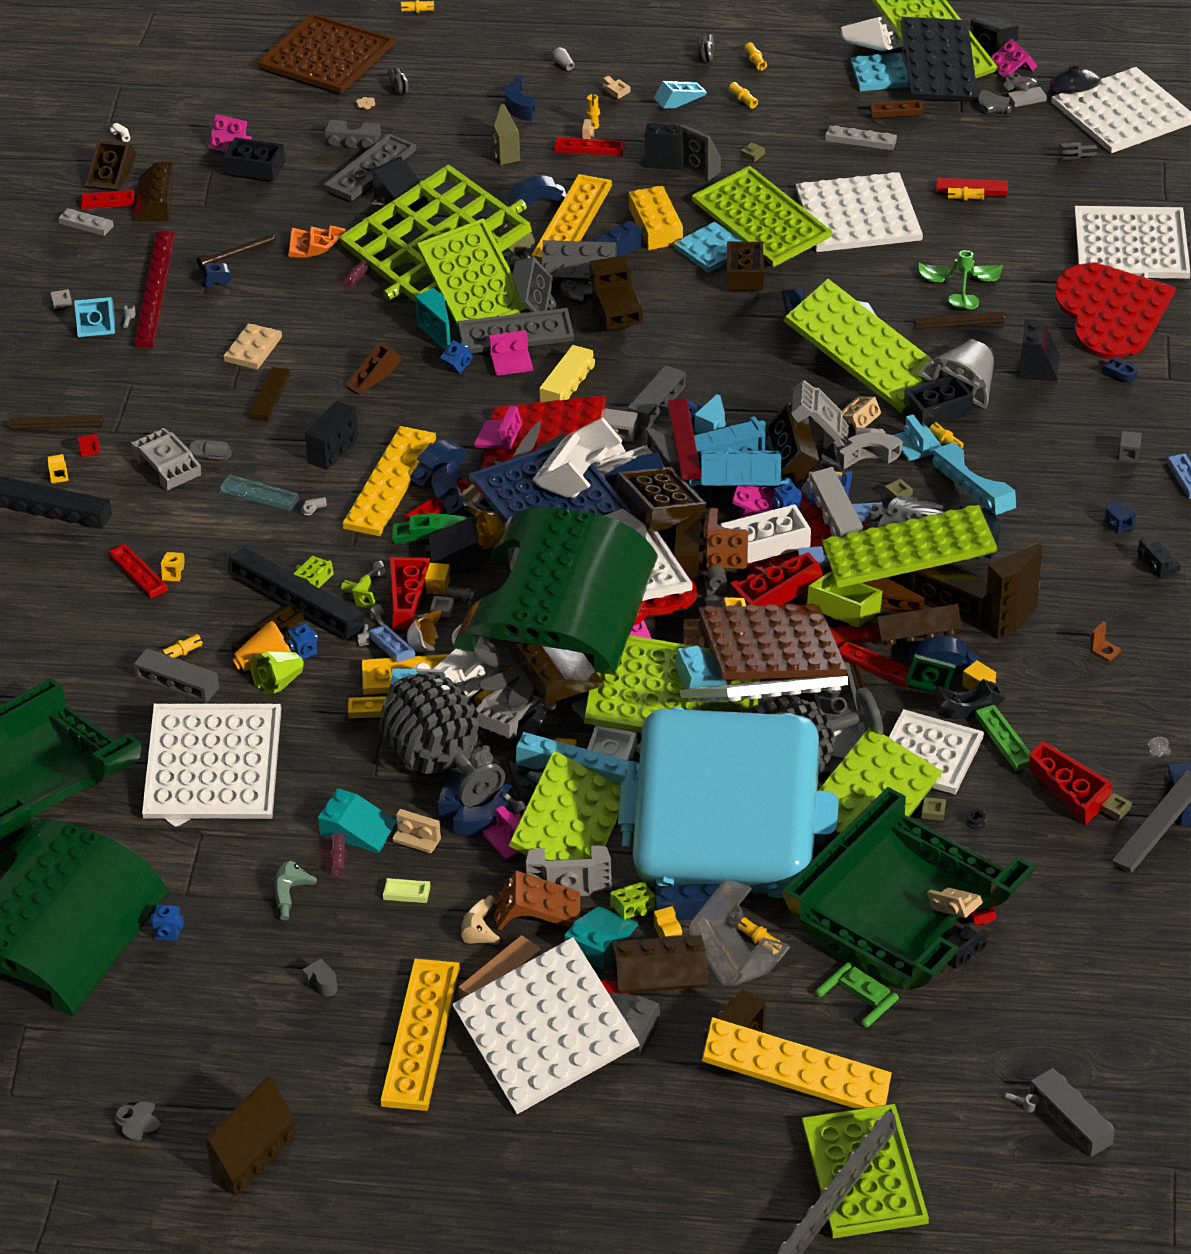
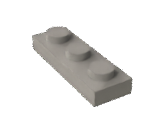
M69 208L58 218L59 224L103 236L114 227L113 220Z

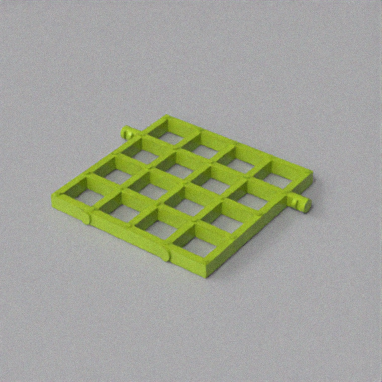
M448 164L368 218H364L362 222L339 236L343 247L393 284L383 291L388 300L403 292L415 301L416 295L432 288L440 293L435 282L420 292L411 286L425 275L430 274L419 253L417 243L451 231L460 224L467 225L475 222L476 220L472 216L487 206L496 211L495 214L485 220L490 231L507 220L516 226L500 238L492 233L501 252L532 232L530 222L518 215L527 209L522 199L507 207ZM448 179H452L458 184L443 195L434 190V188ZM468 192L477 198L462 209L453 204V202ZM422 196L432 201L417 212L407 207ZM441 210L451 215L435 227L426 221ZM397 213L405 218V220L390 230L381 225ZM416 227L424 232L423 235L409 244L400 239ZM371 230L379 236L363 248L354 242ZM389 245L398 250L382 262L373 257ZM408 259L417 264L416 267L401 277L392 271Z

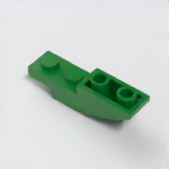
M448 514L411 515L409 522L393 524L392 539L394 544L427 539L429 535L467 518Z

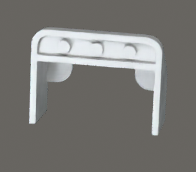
M602 417L566 436L534 476L533 481L540 488L565 498H574L580 491L590 486L583 477L590 464L601 462L606 457L605 453L607 450L620 444L622 440Z

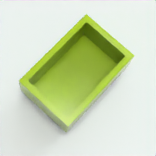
M832 571L809 585L807 604L819 605L823 614L831 616L835 620L849 623L850 626L860 627L880 613L883 591L863 583L837 588Z

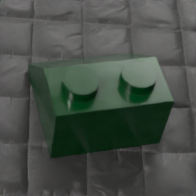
M912 653L907 666L904 684L932 692L937 686L947 689L956 665Z

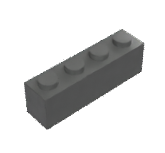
M665 365L656 374V377L647 384L646 388L638 394L637 398L628 405L627 412L638 413V426L644 428L652 426L668 407V400H674L686 387V372Z
M148 648L134 663L136 679L203 703H207L219 689L218 674L216 672Z
M1052 1068L1031 1080L1030 1094H1035L1039 1097L1038 1105L1090 1157L1113 1144L1115 1131L1113 1125L1108 1120H1105L1098 1113L1097 1109L1090 1105L1083 1098L1082 1094L1067 1082L1062 1074H1059Z

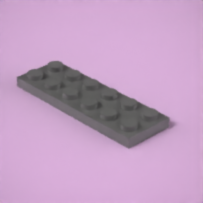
M388 134L324 183V190L353 201L373 185L372 169L399 156L405 160L416 151V144Z
M568 308L458 321L461 342L470 347V353L490 351L489 335L524 330L527 333L528 346L574 341Z

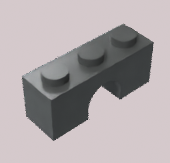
M330 120L325 130L326 146L370 149L381 140L380 124L363 122L359 129L351 130L347 128V121Z

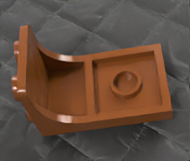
M710 508L709 515H705L703 559H707V568L712 565H721L723 568L745 569L748 564V531L746 529H730L718 525V508Z
M515 871L512 877L506 880L503 890L499 891L495 897L497 911L494 920L498 930H502L508 921L519 916H534L571 928L574 922L580 918V891L519 871Z

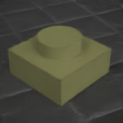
M752 142L741 150V156L753 162L765 155V148Z
M902 479L886 485L885 493L894 499L899 496L913 495V489Z
M1113 793L1101 805V811L1119 821L1131 809L1132 802Z
M924 797L922 819L944 821L946 800Z

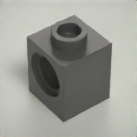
M1122 431L1119 461L1138 463L1142 433Z

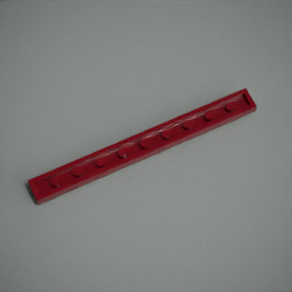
M164 230L157 231L135 338L136 348H154L175 242V231Z

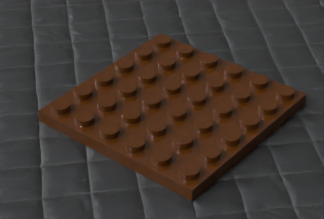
M311 13L257 61V67L342 94L395 44V38Z
M809 603L806 605L787 604L780 606L769 604L766 606L747 605L736 607L728 605L726 607H699L698 616L722 680L840 677L847 674L845 663L819 605Z

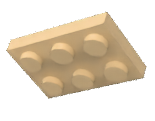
M248 323L225 353L224 362L258 370L282 338V331Z

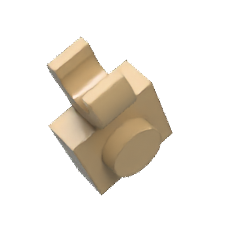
M610 76L602 78L606 83L602 85V88L615 98L619 99L630 93V86L621 80L614 81Z

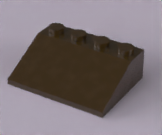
M672 467L618 473L615 492L649 531L657 532L668 529L706 507V503Z
M1041 543L988 564L984 626L997 639L1014 633L1037 607L1043 547Z
M958 604L879 616L866 622L873 638L877 643L884 642V646L896 644V640L904 639V643L916 641L918 636H924V639L937 637V633L943 632L944 636L957 634L956 630L962 629Z
M511 641L512 656L546 704L604 686L603 680L581 652Z
M267 1076L206 1137L213 1183L234 1196L245 1189L250 1180L256 1174L261 1173L265 1165L272 1158H275L286 1143L291 1142L296 1135L295 1119L270 1076Z

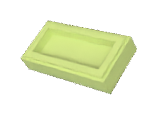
M387 878L383 900L427 903L431 887L430 882Z

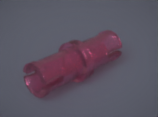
M361 260L356 267L350 270V274L343 280L344 285L348 282L350 283L347 288L354 287L357 281L363 279L366 271L370 269L369 262L364 266L367 261Z
M335 833L331 837V873L335 876H341L346 872L345 859L347 858V851L345 849V835Z

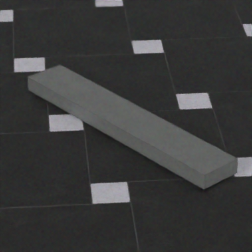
M1187 770L1115 856L1112 860L1114 866L1132 873L1191 802V771Z

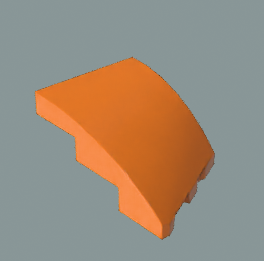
M331 225L329 230L311 227L310 231L292 228L288 256L312 257L322 254L339 240V236L344 234L346 229Z

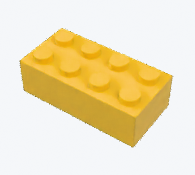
M663 186L629 192V210L636 225L642 228V237L648 250L673 246L674 242L683 238V225Z

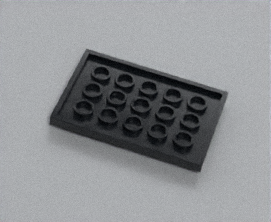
M902 16L900 22L910 98L977 101L978 91L968 20Z

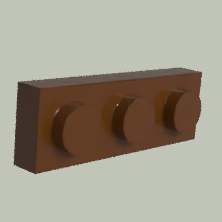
M922 100L870 103L872 118L914 117L924 113Z

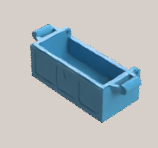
M753 416L750 417V422L694 435L700 468L701 451H765V421H758Z
M701 451V478L689 479L691 486H780L792 482L789 477L781 479V454L779 451Z

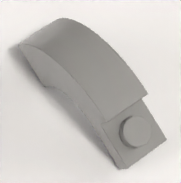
M863 433L850 437L847 447L839 451L840 467L846 469L865 458H876L889 464L902 456L903 441L895 436L884 433Z

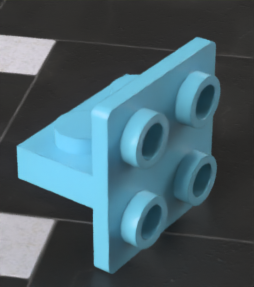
M914 415L906 416L905 432L892 435L903 441L902 453L908 461L934 454L933 449L942 447L929 428L922 426Z

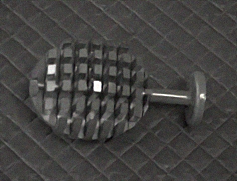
M427 672L417 673L390 684L386 700L383 702V712L379 728L384 738L404 763L406 762L410 768L425 774L440 773L459 767L466 776L460 785L458 793L459 799L465 806L476 807L492 799L504 784L505 772L497 764H485L476 768L469 760L474 745L477 742V731L481 719L480 714L464 691H461L459 686L453 683L450 678L435 672H428V674Z
M866 687L860 688L856 692L858 710L831 720L817 708L814 701L800 700L797 695L766 700L745 712L781 715V713H791L806 717L812 721L819 735L818 775L825 769L831 758L830 754L834 752L835 731L862 722L866 730L870 727L874 733L883 734V723L878 706L871 692Z

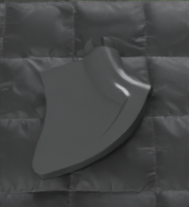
M987 90L980 92L978 102L985 114H1009L1011 112L1010 97L999 96Z

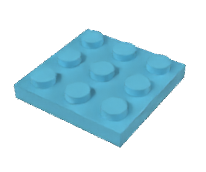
M901 53L875 54L873 56L851 58V66L859 91L909 87L907 70Z
M713 222L674 242V249L710 273L727 264V241L742 240L716 222Z

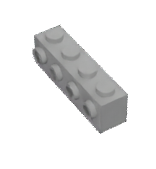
M830 467L810 473L808 489L810 493L814 494L816 505L818 508H821L823 519L830 526L831 535L842 537L850 532L863 531V525L834 468Z

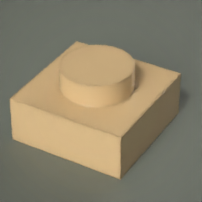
M584 119L582 128L583 139H591V137H594L595 129L591 126V119Z

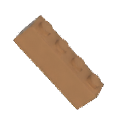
M521 935L459 986V999L468 996L542 955L541 948Z

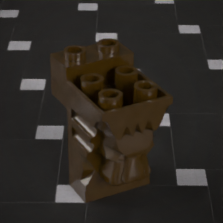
M622 255L589 261L590 278L592 281V310L602 316L606 330L620 331L632 325L643 324L642 307L631 284V268L626 256Z

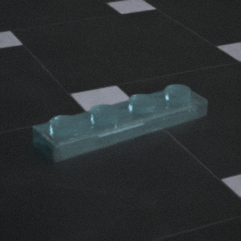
M229 475L220 486L223 493L286 511H291L299 500L298 493L234 475Z

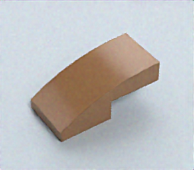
M684 619L685 645L704 648V638L698 628L700 619Z

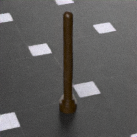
M270 235L213 256L197 257L198 267L203 271L205 263H215L276 241V236Z

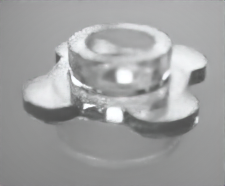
M1158 736L1148 742L1152 756H1168L1171 754V749L1168 747L1169 741L1166 738Z
M484 745L483 748H477L473 752L472 761L477 764V768L489 764L493 760L488 745Z

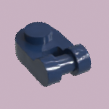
M1113 357L1109 364H1105L1101 369L1105 376L1112 375L1125 382H1130L1137 377L1136 366L1117 357Z

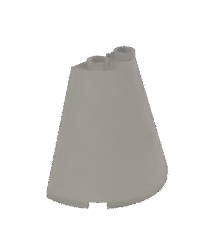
M970 339L966 343L926 363L918 375L929 381H934L938 379L942 370L974 387L972 391L974 395L973 403L986 409L994 367V351L985 344Z

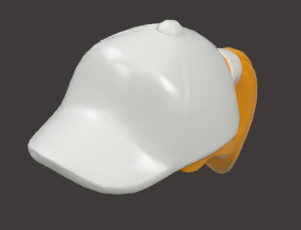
M441 610L425 615L419 620L414 621L409 627L407 640L410 647L415 651L426 652L435 650L434 645L436 644L437 633L434 624L440 619Z

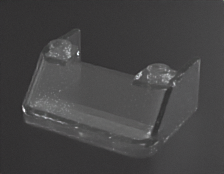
M725 879L692 920L689 931L691 936L702 935L707 962L723 985L734 987L770 973L790 946L787 943L763 938L755 949L750 952L737 932V926L739 923H742L741 919H743V911L739 904L752 888L748 885Z

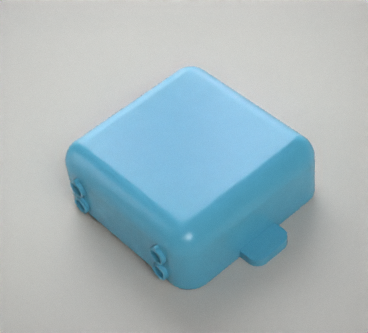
M679 707L658 709L650 713L642 726L639 776H636L637 762L629 761L627 776H625V781L621 782L618 826L621 827V832L623 833V848L631 847V835L634 833L633 862L641 881L646 882L647 885L652 887L722 884L723 891L765 893L769 897L784 898L782 890L813 860L814 837L831 836L837 830V796L832 792L817 791L820 748L819 735L814 723L806 717L791 713H781V715L699 711L684 710Z

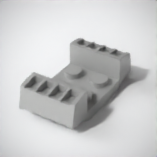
M802 380L793 388L791 414L798 423L811 416L813 421L818 423L824 430L823 448L826 450L834 443L839 454V451L847 447L848 444L847 434L849 425L842 417L843 412L819 388L812 387L805 380Z
M165 428L139 438L137 441L130 442L133 455L140 464L148 461L159 473L160 484L167 491L201 476V465L193 457L192 452L172 432L170 433Z
M515 684L496 690L483 699L482 703L476 708L480 714V727L506 736L509 739L516 736L518 721L542 703L539 695L533 692L531 699L523 708L514 712L509 711V696Z
M591 846L592 859L545 861L544 848L528 851L526 860V873L528 875L580 891V896H592L596 892L612 890L611 858L605 846Z

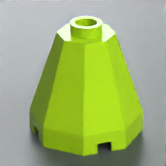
M263 652L252 656V660L255 659V661L250 665V671L256 687H262L265 690L262 693L269 695L280 692L302 673L304 662L295 652Z

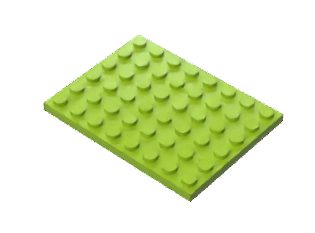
M630 635L616 674L610 675L597 672L603 680L604 686L589 690L584 723L642 733L645 719L650 713L658 709L679 707L684 710L745 713L751 707L758 705V698L737 701L688 702V698L680 697V690L685 688L675 668L678 648L692 646ZM700 647L712 656L709 648ZM741 679L725 682L727 685L760 682V679Z

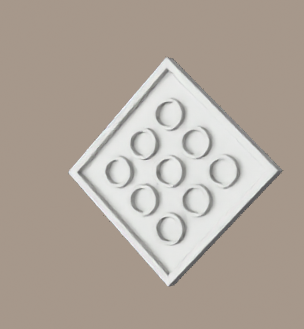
M903 709L889 738L943 771L941 777L932 788L956 795L980 746L984 732Z

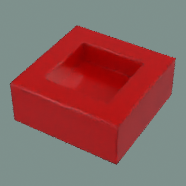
M97 434L78 437L81 457L100 453Z
M993 907L974 910L970 913L975 926L988 924L991 920L997 919Z

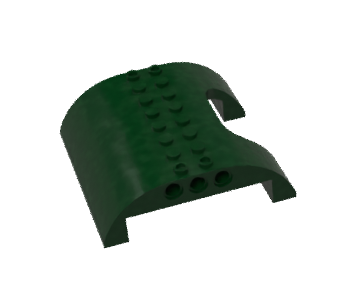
M534 507L517 512L504 523L489 557L490 562L510 564L515 548H520L509 578L499 590L480 599L471 606L465 615L453 644L454 649L474 652L479 637L484 636L593 654L595 672L615 675L658 559L655 549L638 531L619 520L604 515L555 507Z
M52 678L0 705V840L29 824L32 818L71 795L97 785L137 762L141 754L140 741L129 733L115 740L67 705L62 685Z
M887 787L782 890V894L797 923L810 938L828 953L845 963H850L852 967H856L880 983L899 989H916L926 985L958 952L959 948L941 937L959 916L933 910L927 892L929 890L942 892L947 888L980 895L983 903L975 910L992 908L1004 903L1035 871L1036 866L1018 856L1006 868L995 864L905 815L906 796Z
M38 819L31 821L25 825L0 856V870L6 871L0 879V972L50 991L54 1009L74 1016L150 918L151 914L156 910L157 905H160L167 896L168 889L144 859L113 839L60 820Z

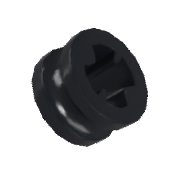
M981 809L969 810L967 812V825L972 829L983 828L986 824V813Z

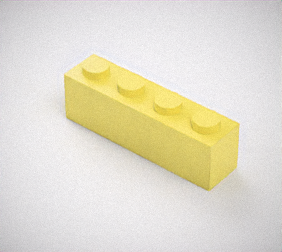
M572 345L539 388L540 402L569 399L570 395L577 390L580 382L586 378L589 370H592L595 365L593 350Z

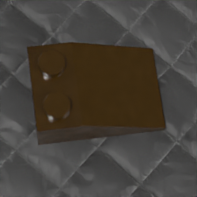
M98 140L85 187L118 191L133 168L137 153L132 145L124 142Z
M727 241V290H763V242Z

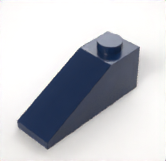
M656 452L638 456L604 474L605 480L615 491L619 472L663 468L660 454Z
M453 772L443 786L438 801L439 821L453 822L460 807L464 805L459 799L458 794L460 785L466 778L464 773Z

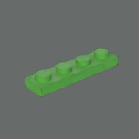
M993 704L976 710L975 717L1014 770L1019 771L1029 767L1030 751L997 707Z

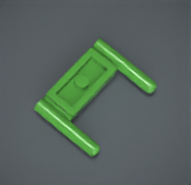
M848 962L815 990L816 996L822 997L834 985L840 983L841 987L875 1008L861 1021L862 1026L865 1028L869 1027L899 999L896 993H891L890 989L856 967L852 968V965Z

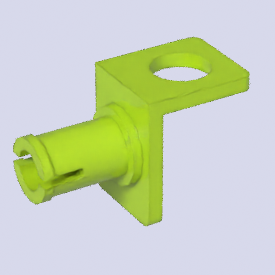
M365 575L359 583L348 580L342 583L341 591L353 594L356 606L368 609L376 606L369 575ZM368 598L370 603H366L364 600Z

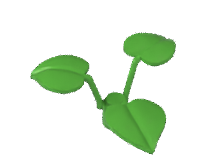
M963 250L959 252L958 260L955 259L950 271L942 266L924 265L920 262L918 268L920 275L927 281L943 282L945 278L951 277L957 266L958 270L963 272L962 295L953 294L949 296L948 302L956 308L976 309L979 305V299L974 295H965L967 272L970 270L972 276H976L981 281H996L1000 278L1003 265L974 267L973 253Z

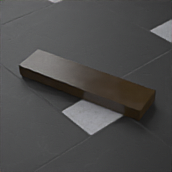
M271 368L252 407L250 419L269 421L290 376V369Z
M289 605L233 642L231 647L234 651L239 650L271 621L276 624L282 634L305 619L306 616L299 610L291 609Z

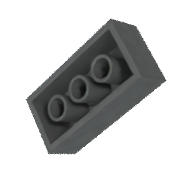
M543 240L542 266L553 276V280L591 281L589 261L617 256L616 242Z

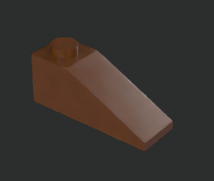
M379 341L347 382L346 386L360 395L390 375L402 359L392 348Z
M888 578L865 583L868 586L883 591L881 600L882 610L904 613L924 609V597Z

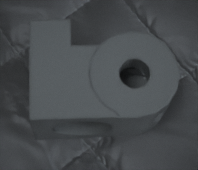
M712 565L707 570L709 580L704 581L706 596L718 595L723 597L727 595L725 570L721 565Z
M322 959L303 969L304 983L309 988L315 985L318 988L319 994L325 997H330L337 992L336 974Z

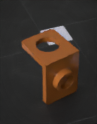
M1103 621L1092 631L1090 636V652L1110 662L1121 652V649L1105 640L1107 623ZM1103 648H1110L1113 653L1104 654L1101 650Z

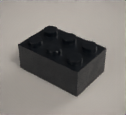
M238 137L233 139L223 155L225 174L265 181H274L286 162L284 144Z
M952 375L911 387L904 391L905 410L910 415H914L922 426L930 427L935 422L941 424L973 413L974 395L960 379Z
M336 401L305 433L309 464L328 470L347 451L353 442L357 441L359 432L355 407Z

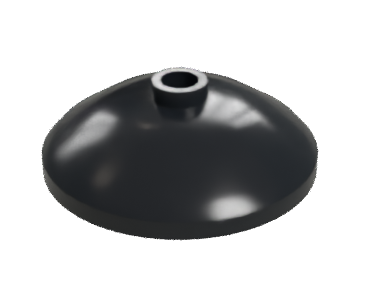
M1071 66L1069 69L1060 72L1050 81V88L1059 93L1083 92L1097 87L1101 83V76L1090 69Z

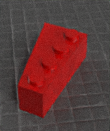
M807 552L784 561L782 566H771L766 568V572L756 576L751 574L747 576L746 580L741 582L733 581L731 586L735 597L744 598L746 606H766L769 604L780 606L808 590L809 585L823 577L819 563Z
M390 557L389 590L392 629L408 630L416 620L426 586L425 577L430 558Z
M1044 741L1029 754V770L1085 826L1101 810V805L1112 795V782Z

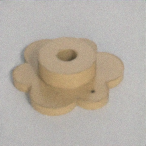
M363 97L358 99L356 104L359 108L370 109L371 106H375V99Z

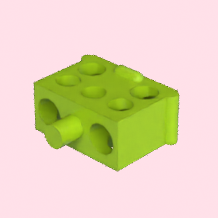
M315 556L309 558L302 566L297 565L296 572L294 573V575L318 588L334 574L331 561Z
M646 882L629 885L611 892L610 907L614 908L623 919L640 914L645 916L647 912L655 910L656 896L646 886Z

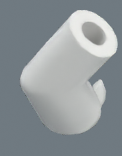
M114 123L110 127V132L113 135H117L119 132L124 142L130 140L127 128L118 123Z

